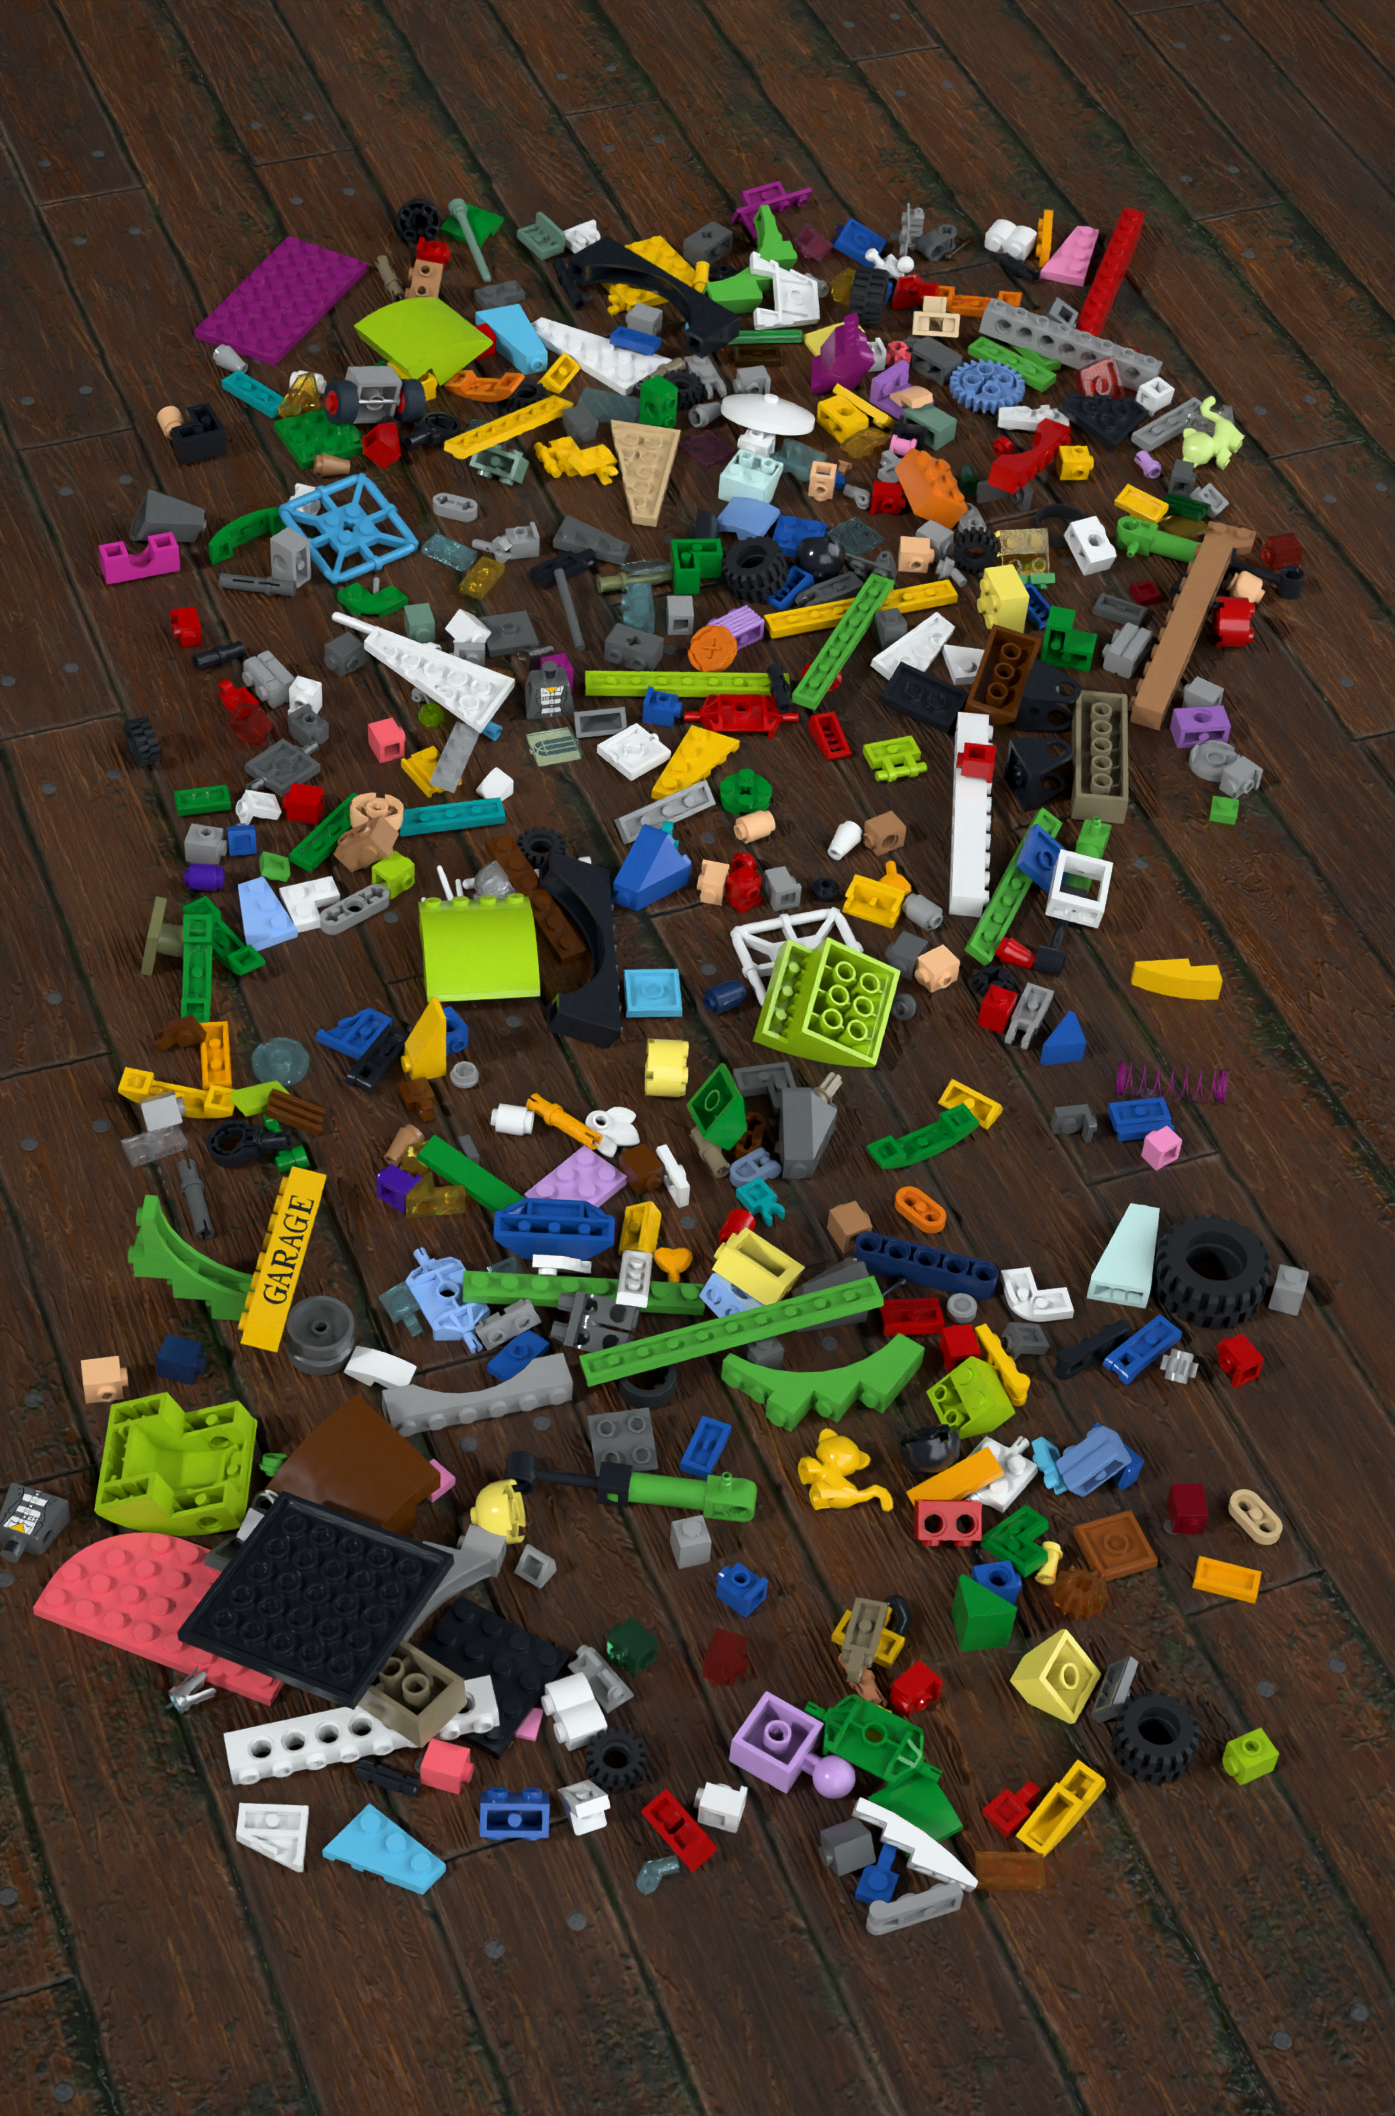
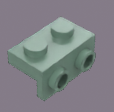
M541 211L536 213L535 224L517 230V238L541 260L564 252L566 237L563 230L558 228Z

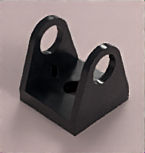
M1035 659L1013 729L1023 732L1063 733L1069 730L1072 724V716L1066 709L1056 703L1071 704L1076 702L1081 694L1079 683L1048 663ZM1068 684L1073 687L1075 694L1068 697L1062 696L1057 692L1056 686ZM1053 713L1060 714L1066 719V723L1062 726L1052 725L1048 721L1047 716Z
M1028 737L1010 739L1004 779L1024 812L1035 810L1064 793L1065 780L1060 775L1048 771L1060 766L1071 758L1072 747L1065 740L1059 738ZM1050 746H1060L1066 751V754L1053 756L1046 749ZM1044 780H1053L1060 787L1056 790H1046L1040 783Z

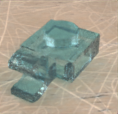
M405 1281L378 1296L393 1323L402 1319L412 1337L423 1332L414 1315V1312L421 1308Z

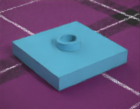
M678 969L623 970L626 1018L682 1016Z

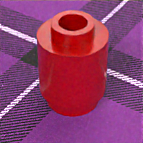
M734 1209L729 1212L718 1234L719 1246L723 1242L726 1243L733 1233L738 1235L745 1227L753 1232L756 1220L749 1211Z

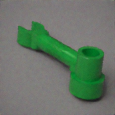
M262 1112L265 1120L263 1122L267 1131L270 1133L282 1132L278 1121L264 1116L265 1112ZM302 1145L290 1150H277L279 1156L274 1157L280 1174L291 1171L292 1166L301 1169L309 1167V1162Z

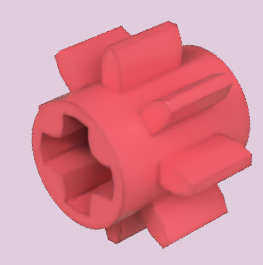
M893 341L888 344V348H885L887 351L885 365L889 368L902 359L908 363L911 362L912 353L909 352V346H906L904 342Z

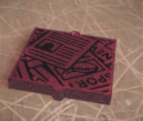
M709 430L696 436H691V439L679 445L681 451L706 469L719 462L723 463L726 458L736 453L733 447Z

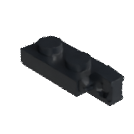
M591 548L580 553L566 552L531 568L530 577L545 590L557 584L554 575L556 569H563L566 580L596 565V553Z

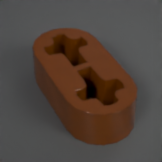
M756 1112L745 1113L747 1130L734 1145V1155L737 1159L762 1146L765 1119L761 1114ZM750 1124L755 1125L753 1132L748 1131ZM746 1142L751 1143L749 1150L744 1149Z

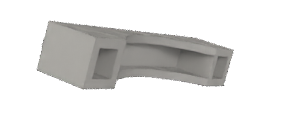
M559 1353L535 1358L513 1378L495 1387L481 1391L443 1393L424 1389L414 1384L382 1390V1409L386 1421L402 1437H408L414 1433L440 1430L457 1424H469L476 1420L490 1417L498 1418L505 1414L530 1411L537 1407L551 1404H562L565 1401L572 1400L573 1381L564 1354Z

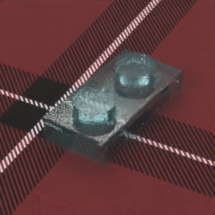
M435 533L422 545V554L462 572L477 559V551L438 533Z

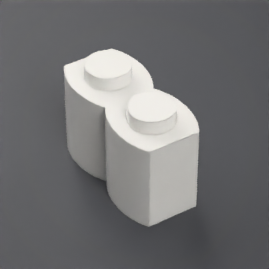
M999 219L987 231L984 247L996 253L1008 252L1018 260H1025L1036 246L1037 232L1029 227L1016 226L1010 221Z
M583 1672L545 1684V1696L541 1697V1702L546 1715H552L556 1722L553 1727L559 1743L564 1742L567 1749L572 1751L589 1745L593 1736L597 1738L598 1732L601 1730L607 1735V1724L604 1715L594 1698L591 1687Z

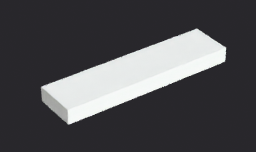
M623 1250L616 1304L647 1307L652 1253Z

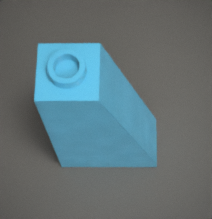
M519 304L475 312V326L487 323L496 335V351L524 375L547 371L548 352Z

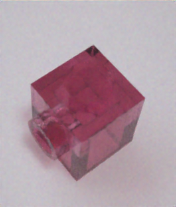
M808 223L793 240L802 248L799 252L808 260L813 257L818 262L824 258L833 246L822 233Z

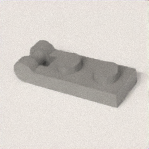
M957 1881L948 1885L946 1883L936 1884L929 1891L916 1895L915 1893H908L898 1898L897 1901L888 1904L882 1900H876L870 1905L866 1928L872 1935H882L960 1910L963 1891Z

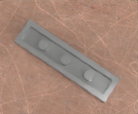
M1195 397L1132 433L1131 441L1145 451L1150 452L1184 432V429L1190 428L1204 420L1198 416L1190 415L1195 408L1201 406L1202 402Z
M456 721L429 784L455 793L480 734L468 724Z
M702 780L614 819L623 843L628 844L636 840L644 824L662 829L663 820L675 823L716 803L707 780Z

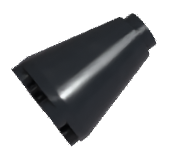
M418 194L400 208L397 214V226L404 239L408 242L419 243L420 237H424L425 241H431L439 234L441 215L438 208L427 195Z

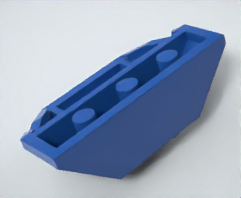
M525 1198L511 1204L504 1210L500 1209L495 1212L493 1239L522 1259L533 1260V1255H550L586 1261L614 1245L615 1218L611 1215H606L601 1209L587 1201Z

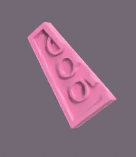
M1077 226L1042 268L1040 278L1083 287L1099 230L1089 226Z

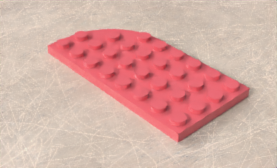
M144 1532L122 1534L96 1542L72 1556L59 1568L33 1607L34 1615L188 1675L198 1666V1670L193 1677L204 1671L206 1672L204 1681L268 1706H272L284 1684L282 1681L178 1640L177 1631L222 1571L203 1565L206 1554L211 1550L177 1537Z

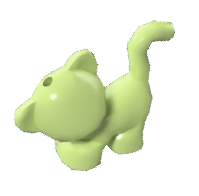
M1212 396L1204 399L1200 410L1204 418L1215 423L1214 436L1211 438L1207 433L1197 432L1192 428L1184 429L1183 460L1195 463L1194 468H1196L1198 465L1206 464L1212 457H1216L1215 464L1217 468L1223 470L1230 461L1231 452L1236 453L1242 446V440L1245 435L1240 433L1230 420L1224 419L1219 414L1209 410L1216 403L1215 398Z

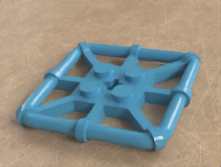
M364 473L346 477L327 486L320 485L315 488V491L280 505L278 509V515L286 527L291 528L307 538L296 522L314 526L322 534L313 539L307 538L310 540V558L332 584L337 585V582H346L372 570H381L382 566L405 557L418 549V540H416L412 531L398 515L397 508L394 504L388 502L374 482L366 477ZM357 484L353 501L338 508L328 496ZM363 486L382 510L371 515H367L359 505ZM319 500L328 512L316 516L294 509ZM389 518L404 538L381 533L374 524ZM344 527H350L353 529V532L349 530L344 531L343 529ZM379 543L398 549L378 557L374 556L368 547ZM326 544L332 547L338 555L334 570L328 566L316 550L317 548ZM359 552L365 559V563L340 573L344 557Z

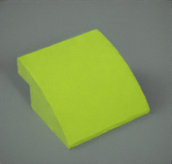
M417 297L392 303L366 316L354 325L361 340L388 362H391L409 379H418L428 371L435 376L439 386H442L493 344L491 339L437 297Z
M829 937L824 939L814 950L788 939L779 947L753 1041L789 1055L823 1063L854 1067H874L877 1063L901 971Z

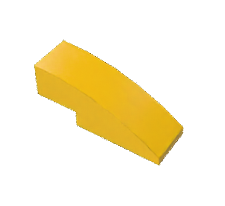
M1188 958L1135 962L1131 977L1132 985L1172 997L1197 1000H1218L1223 982L1218 965L1191 966Z
M1077 1760L1060 1783L1056 1782L1017 1833L1016 1837L1044 1858L1073 1828L1105 1789V1779L1080 1760Z

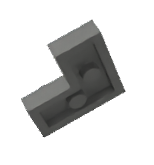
M516 280L474 290V298L483 310H489L525 300V291Z
M788 1061L733 1069L732 1077L742 1097L767 1094L773 1115L779 1114L782 1087H796Z

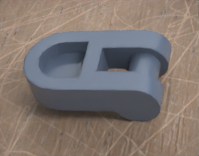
M760 1147L731 1165L729 1179L732 1185L739 1188L758 1177H761L763 1180L777 1177L782 1171V1166L776 1160L772 1161L769 1158L770 1154L763 1147Z

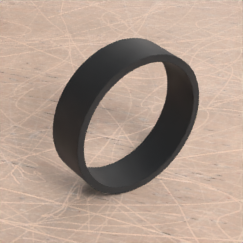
M1051 504L1041 508L1035 517L1033 529L1035 537L1048 547L1070 549L1064 536H1057L1045 531L1039 523L1050 517H1064L1075 522L1086 519L1085 514L1079 509L1065 504Z

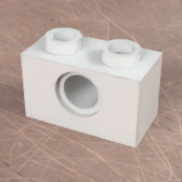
M1097 516L1070 523L1064 537L1083 575L1086 576L1109 569L1116 558V551L1114 546L1110 544L1105 528L1100 524Z

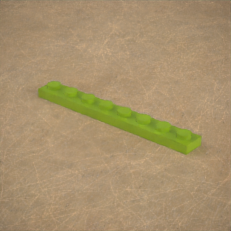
M585 671V696H646L649 686L654 687L653 691L679 695V697H707L710 694L771 695L769 690L770 681L767 673ZM783 673L785 680L790 686L789 673Z

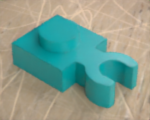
M761 1177L736 1189L738 1200L752 1215L760 1212L762 1214V1221L766 1226H772V1214L777 1215L781 1220L784 1219V1207L776 1203L777 1195Z

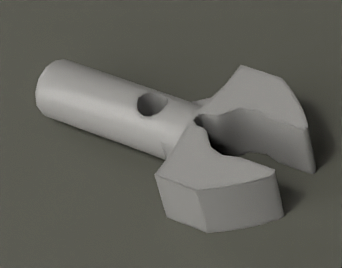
M496 537L492 543L479 539L472 541L473 548L493 553L498 563L503 564L514 555L513 553L505 552L512 545L503 537Z

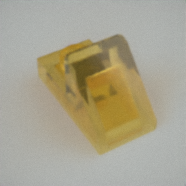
M308 372L298 375L276 411L281 417L295 416L303 408L308 412L320 408L314 373Z
M429 1171L406 1194V1218L465 1213L464 1185H448L434 1188L432 1171Z

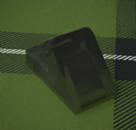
M540 643L517 649L519 660L525 661L529 674L533 670H540V658L554 655L553 645Z

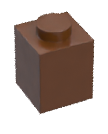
M644 1143L619 1155L618 1170L627 1176V1184L638 1197L648 1191L656 1190L662 1184L664 1165Z

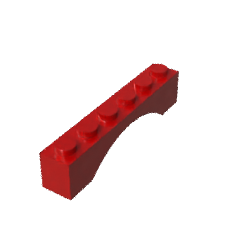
M1044 418L1037 424L1032 442L1033 449L1023 453L1001 455L992 464L987 484L1012 494L1020 488H1024L1029 480H1033L1038 472L1041 473L1043 468L1047 464L1050 465L1052 460L1057 457L1059 446L1070 445L1071 436H1069L1071 427Z

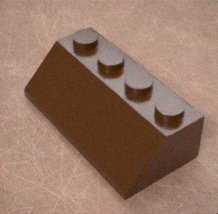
M993 624L964 712L989 715L990 726L1015 722L1042 639Z

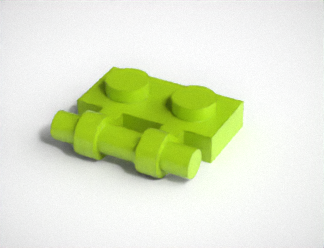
M912 735L865 744L863 746V754L871 769L882 768V770L875 772L877 782L884 780L892 782L896 781L899 777L908 776L912 778L917 777L919 773L927 772L925 762H915L920 760L921 751ZM904 764V766L894 767L893 765Z

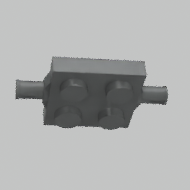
M284 738L245 764V772L255 778V780L246 785V789L257 791L262 787H266L283 798L285 793H289L292 783L303 784L321 772L320 763L310 757V754L319 749V745L316 741L311 740L305 746L299 747L292 745Z

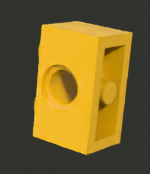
M842 394L818 402L816 422L841 445L845 447L867 438L869 419Z

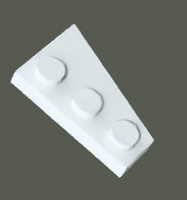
M1041 405L1037 410H1031L1027 406L1000 407L998 427L1006 430L1022 429L1035 433L1037 424L1044 418L1069 426V419L1059 412L1058 408L1050 409L1049 405Z
M943 644L942 654L954 685L973 684L984 650Z

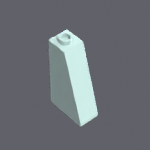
M1130 1203L1091 1275L1087 1292L1088 1299L1146 1309L1151 1290L1160 1208Z

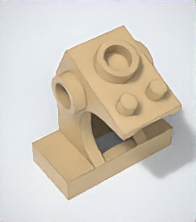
M924 296L923 310L914 311L912 335L958 337L960 314L946 313L947 297Z

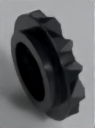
M992 963L989 967L981 964L978 970H973L970 979L974 992L983 998L991 984L1013 991L1015 983L1011 971H1005L1003 965L998 968L994 967ZM997 978V981L995 980L988 985V979Z

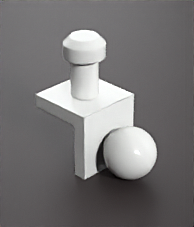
M875 248L869 249L865 255L869 262H873L874 268L889 271V277L895 278L897 281L899 277H903L905 273L911 272L914 268V261L909 256H903L897 260L890 254L881 259Z

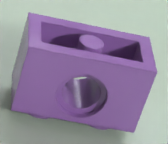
M1223 705L1176 708L1173 710L1170 730L1177 748H1191L1198 743L1199 745L1205 744V741L1208 740L1227 743L1231 729Z

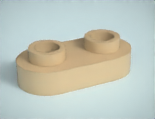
M1247 1489L1235 1491L1228 1505L1230 1515L1257 1543L1270 1545L1277 1542L1282 1531V1522L1279 1517L1255 1492Z

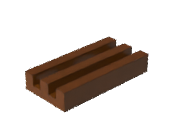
M272 1088L268 1095L264 1116L318 1136L322 1131L321 1125L324 1121L323 1115L326 1109Z

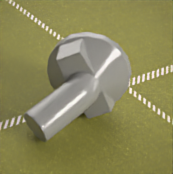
M947 556L944 561L939 560L935 574L939 575L938 580H948L951 576L959 587L966 585V578L954 567L955 561Z

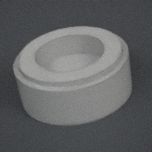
M958 1293L949 1298L946 1313L952 1321L964 1324L971 1322L975 1318L977 1303L973 1297L968 1294Z

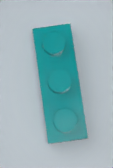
M239 370L222 380L223 389L272 419L289 409V400Z

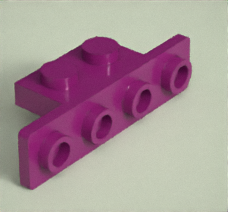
M776 181L743 191L740 198L745 207L737 209L731 221L733 224L738 222L744 223L740 212L758 205H769L771 213L775 211L783 212L795 205L798 207L803 206L809 201L808 199L813 190L809 187L786 194L781 182Z

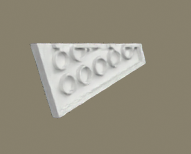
M542 317L531 323L546 348L559 356L565 352L581 366V370L625 397L633 392V387L636 383H639V380L645 382V377L655 372L658 366L672 361V359L656 354L653 356L642 355L638 351L621 349L617 345L610 344V339Z
M377 626L364 641V649L479 733L483 731L514 688L515 679Z

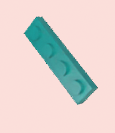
M500 797L404 809L402 826L398 831L400 837L503 824L505 823L506 815Z

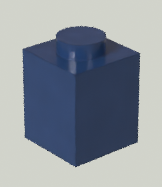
M167 1334L156 1356L158 1376L193 1385L197 1375H202L206 1367L207 1358L203 1356L202 1343Z

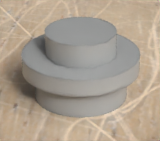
M463 1061L457 1063L451 1070L450 1079L459 1088H470L477 1084L479 1072L472 1063Z

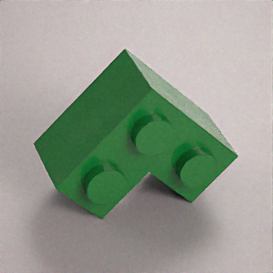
M720 538L671 540L670 569L672 572L674 595L699 594L700 578L721 577L723 552Z
M1051 606L1040 661H1044L1049 665L1089 672L1097 634L1073 630L1076 610Z

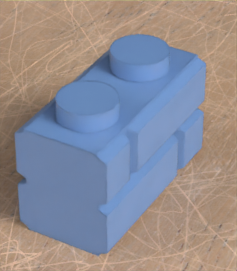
M1105 1426L1090 1430L1085 1440L1078 1445L1066 1448L1063 1451V1456L1055 1461L1067 1488L1079 1496L1085 1497L1132 1461L1127 1450L1124 1448L1120 1436Z

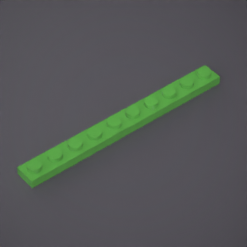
M874 1276L585 1354L579 1356L580 1364L587 1385L590 1387L884 1306L883 1296Z

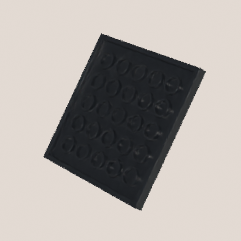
M282 1491L177 1631L178 1640L354 1710L454 1565V1555Z

